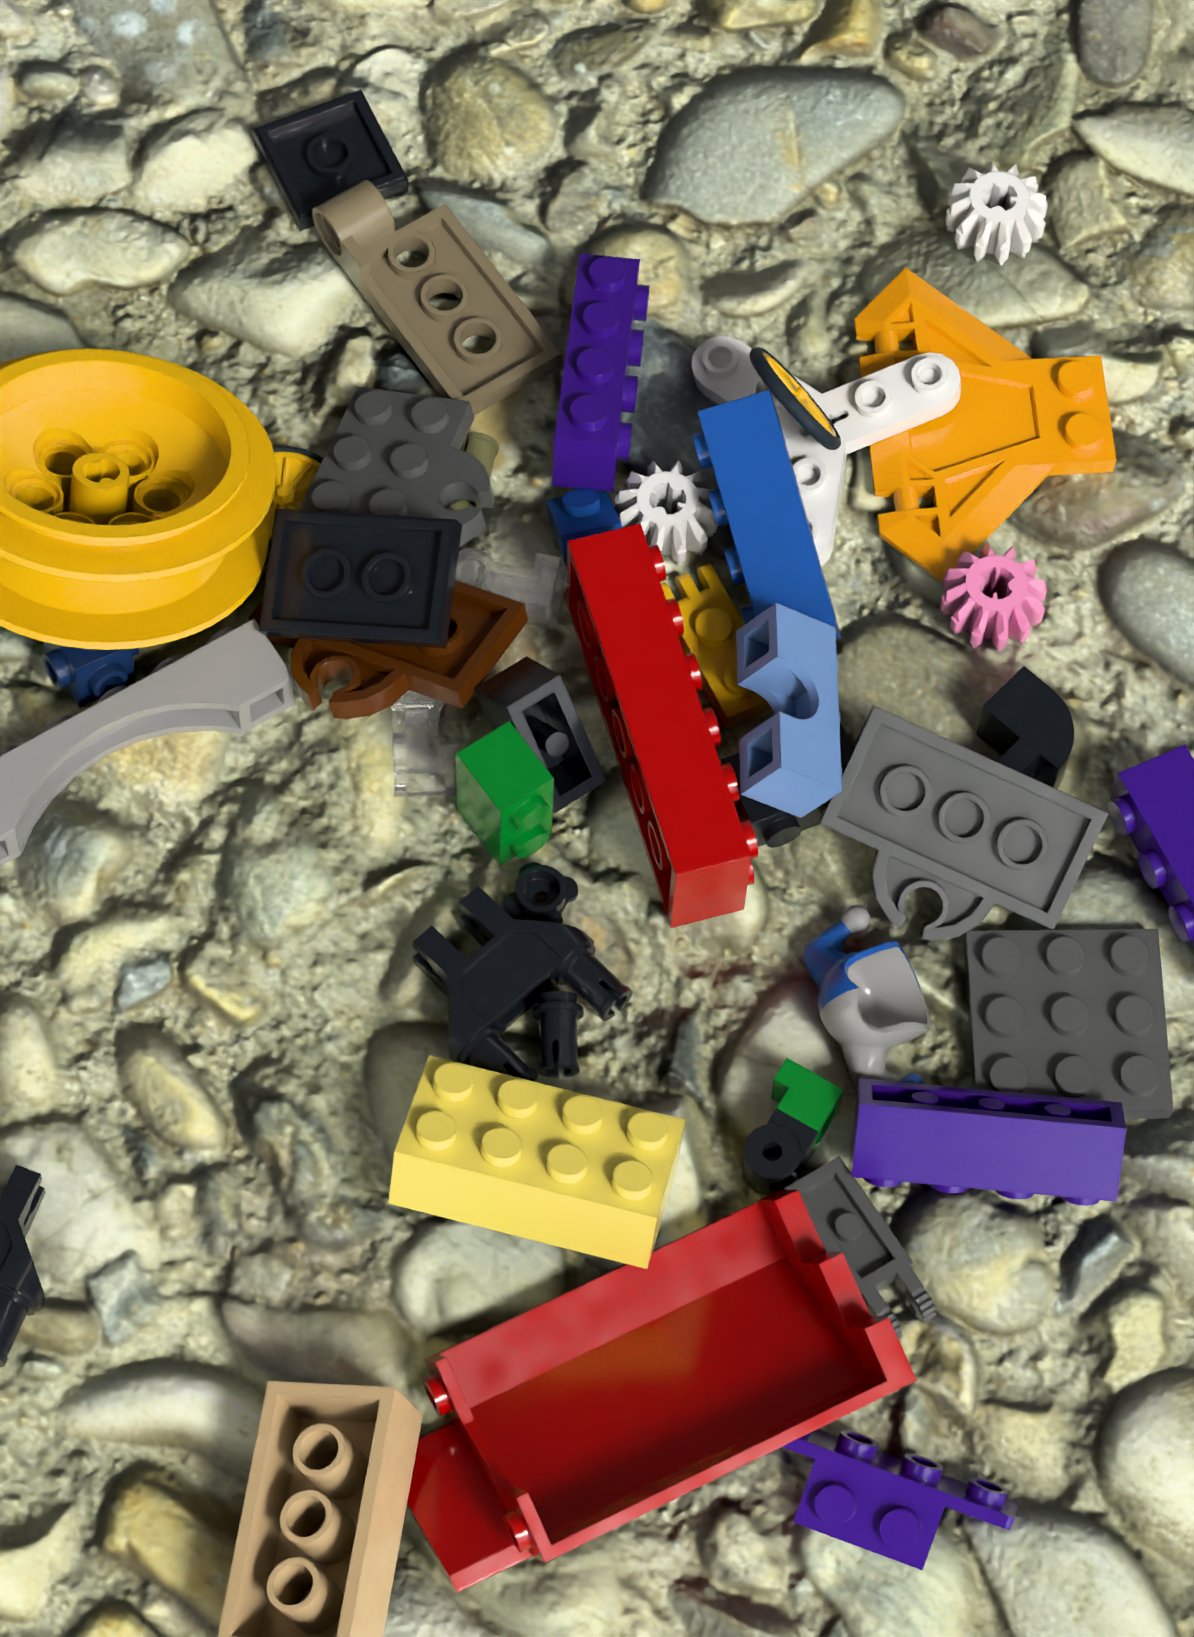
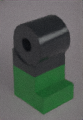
M788 1058L785 1059L773 1079L771 1099L779 1103L767 1125L754 1129L747 1137L743 1147L742 1176L752 1190L765 1196H769L796 1182L838 1115L844 1090Z

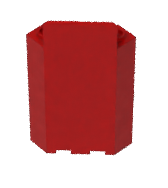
M781 1189L653 1250L648 1269L623 1264L424 1359L431 1374L422 1379L427 1396L438 1416L448 1413L451 1422L419 1436L407 1507L456 1593L530 1557L546 1563L917 1381L889 1317L870 1315L843 1252L825 1251L799 1191Z

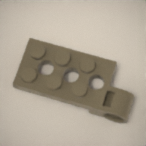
M363 180L312 209L314 224L327 249L441 398L470 401L475 416L562 366V352L446 204L395 231L394 220L385 199L370 181ZM416 250L426 255L428 259L420 266L406 267L397 262L396 258L402 252ZM439 293L453 294L461 300L460 304L451 310H438L431 306L428 301ZM479 335L489 338L494 343V346L488 352L475 354L464 349L462 343L469 337Z

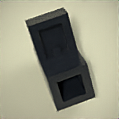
M1023 666L982 706L976 735L1001 755L997 760L998 762L1058 789L1063 781L1074 742L1072 716L1062 698L1028 668Z

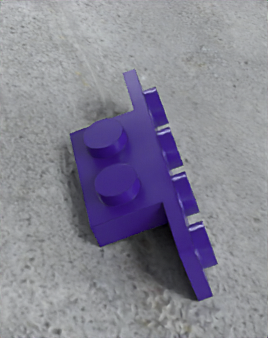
M817 1429L782 1446L815 1459L793 1523L920 1570L924 1568L945 1507L1007 1530H1011L1019 1504L1007 1498L1008 1491L994 1482L976 1477H971L968 1484L942 1475L944 1468L926 1457L905 1454L903 1460L877 1451L879 1444L875 1440L857 1432L841 1430L839 1436Z

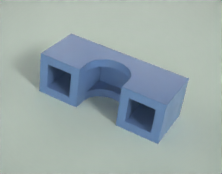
M775 603L736 631L737 684L761 695L775 713L771 718L739 739L740 795L802 818L842 792L843 770L841 767L840 749L841 717L838 700L836 628Z

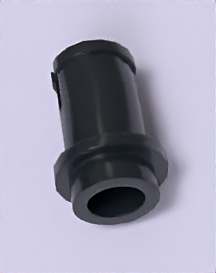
M568 991L544 992L538 996V1004L532 1008V1017L539 1021L538 1073L542 1076L559 1078V1067L564 1068L565 1077H571L580 1073L577 1020L583 1017L584 1007L577 1004V995Z

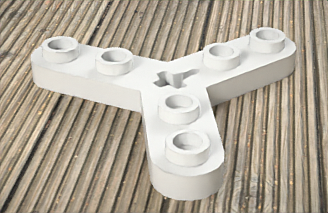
M717 336L708 339L697 347L692 356L691 368L697 389L718 405L770 390L750 361L749 354L752 348L729 336ZM931 352L920 354L823 394L795 377L823 410L840 435L841 445L836 450L826 449L810 434L807 435L808 432L792 417L770 391L776 406L821 567L829 560L834 547L847 454L943 416L951 411L958 403L962 389L959 369L950 358ZM845 414L847 418L840 420V416Z

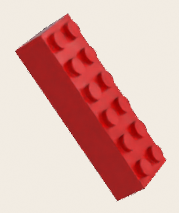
M640 523L568 541L565 601L670 928L744 910L747 885L754 884L755 882L751 858L758 857V845L750 820L740 821L734 805V801L739 800V788L733 767L730 763L721 765L715 748L716 745L721 744L720 730L715 713L711 707L702 709L697 690L702 689V678L696 656L693 652L684 654L678 637L684 635L683 619L678 602L675 598L666 600L660 583L666 581L665 565L660 548L657 544L648 546Z

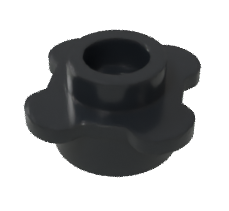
M537 862L527 863L520 868L515 891L505 896L503 907L513 919L523 917L528 920L563 924L561 914L567 903L577 898L578 886L574 879L568 876L563 877L553 867L541 865ZM543 893L547 896V899L544 902H538L535 899V895Z

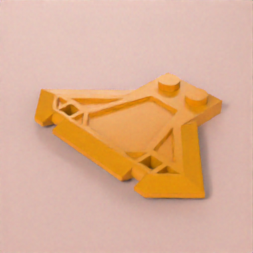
M906 267L854 318L856 340L875 342L876 354L859 357L860 378L914 356L929 352L942 354L950 358L959 369L962 390L958 403L951 411L868 446L874 496L893 498L895 507L894 512L877 516L879 537L942 584L944 575L949 571V568H956L958 557L964 551L973 555L1047 476L1114 471L1116 454L1101 355L1033 359ZM912 341L913 350L900 351L899 342ZM932 497L933 508H919L918 498Z

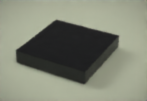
M362 90L253 129L254 142L299 231L315 226L312 217V209L363 180L370 181L385 200L409 191L408 178Z

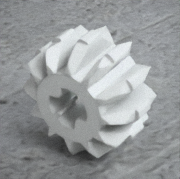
M992 160L985 167L984 174L968 168L966 174L963 175L962 183H954V187L949 192V208L947 209L945 219L947 230L955 233L954 241L956 242L957 250L974 247L976 262H979L986 254H994L1001 266L1008 259L1009 252L1024 259L1026 253L1030 251L1031 243H1038L1045 228L1044 217L1046 216L1048 205L1046 196L1037 193L1038 184L1036 176L1019 179V171L1016 164L1008 169L1007 172H1000Z
M679 460L671 467V472H663L654 461L647 467V477L631 471L630 476L626 479V490L619 491L615 499V510L622 523V528L641 523L648 546L657 544L661 554L664 556L671 555L679 567L686 561L687 551L702 556L703 551L707 548L708 537L714 536L718 528L708 491L714 489H704L705 478L701 471L685 477L683 475V466H681Z

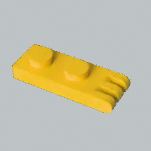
M708 563L697 568V575L704 589L702 591L697 589L688 573L675 577V585L682 598L677 602L684 625V635L678 637L684 653L693 652L695 654L701 672L702 686L727 729L772 710V707L758 693L737 684L736 631L745 624L714 568ZM662 582L661 586L666 600L675 598L668 584Z

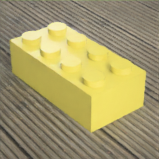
M429 1055L394 1151L388 1204L648 1269L675 1177L686 1120Z

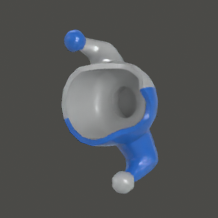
M852 905L843 912L840 921L810 939L803 949V964L811 978L820 988L818 992V1008L821 1020L830 1035L841 1045L846 1070L856 1091L859 1078L925 1084L923 1078L917 1073H908L900 1077L887 1072L884 1064L891 1048L909 1042L930 1030L929 1013L918 979L905 952L897 941L886 942L861 952L846 954L842 951L847 938L852 933L864 931L870 922V915L863 906Z

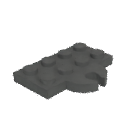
M357 386L299 510L456 519L462 524L460 547L479 535L486 527L482 509L473 506L461 510H449L448 508L462 500L474 501L482 508H494L495 503L485 466L471 453L460 450L474 420L470 401Z
M872 705L842 769V792L828 800L819 823L876 849L871 869L874 896L888 919L897 928H900L906 920L904 904L906 897L911 891L920 887H928L939 894L940 909L933 918L922 924L920 932L921 939L936 941L960 937L978 926L995 903L1054 930L1109 813L878 706Z

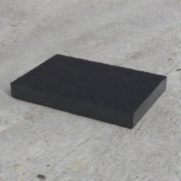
M275 509L259 632L268 637L446 649L462 524L456 519Z

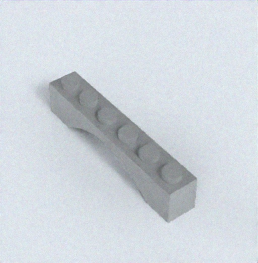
M253 619L238 628L230 626L218 631L208 640L206 645L184 657H170L160 663L151 675L131 686H117L107 691L98 700L97 704L75 716L65 715L55 719L44 728L40 735L20 746L10 745L0 749V866L22 854L33 827L51 801L78 774L105 756L139 741L172 733L217 731L243 734L296 705L294 681L291 672L266 635L259 632V625L256 620Z

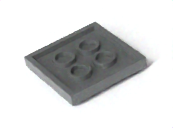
M1158 929L983 930L965 933L963 943L973 1089L1122 1102L1125 1119L1170 1118L1173 1111V1098Z

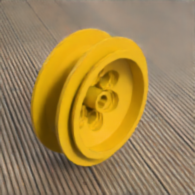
M95 348L62 349L25 355L1 363L0 626L17 634L56 645L83 649L115 650L155 646L176 641L196 634L231 614L247 599L259 582L267 562L269 549V527L266 514L274 497L277 469L272 443L258 418L242 401L215 381L179 364L139 353Z

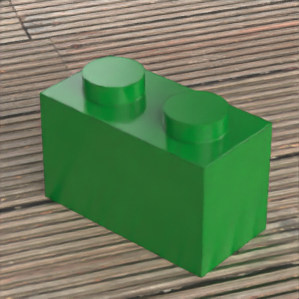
M508 721L456 753L457 811L499 866L515 856L519 859H524L540 850L548 841L549 835L552 834L554 778L513 724Z

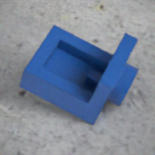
M574 489L562 497L546 500L548 522L561 549L564 578L566 580L568 541L622 528V523L607 491Z

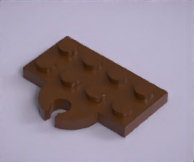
M455 580L446 649L266 637L268 640L293 648L291 652V675L296 690L305 705L313 711L322 703V691L328 683L337 679L351 680L346 686L334 691L329 700L334 718L351 719L371 716L395 704L409 690L463 709L475 693L474 688L484 681L528 622L525 604ZM263 600L248 617L249 621L255 619L259 626Z

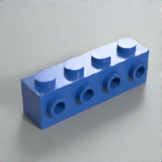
M770 390L697 411L702 431L692 433L694 446L701 468L705 469L713 466L719 486L718 489L708 491L713 513L718 527L730 525L736 546L725 550L730 573L735 586L746 583L752 606L741 608L744 623L747 624L770 606L778 603L835 627L836 639L842 638Z

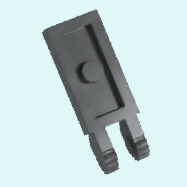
M840 1156L784 1188V1190L792 1189L799 1191L825 1251L843 1252L870 1315L889 1317L898 1339L902 1337L899 1321L878 1292L889 1284L895 1282L901 1298L912 1315L920 1323L924 1324L937 1316V1310L932 1298L912 1270L913 1261L857 1180L851 1177L850 1170Z

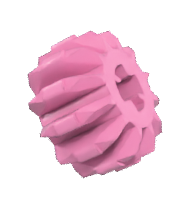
M988 542L981 548L979 558L964 551L958 557L956 568H949V571L944 575L942 588H944L945 593L942 594L940 602L942 614L951 616L950 628L952 635L971 632L970 643L973 649L982 643L983 638L991 639L998 652L1006 647L1008 637L1023 644L1029 637L1031 626L1037 627L1043 619L1045 608L1042 601H1044L1047 591L1045 580L1035 578L1037 567L1034 560L1022 563L1015 562L1017 553L1014 546L1005 551L1004 556L995 555Z

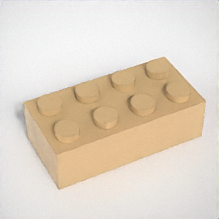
M281 1381L267 1382L217 1637H383L423 1415L396 1387Z

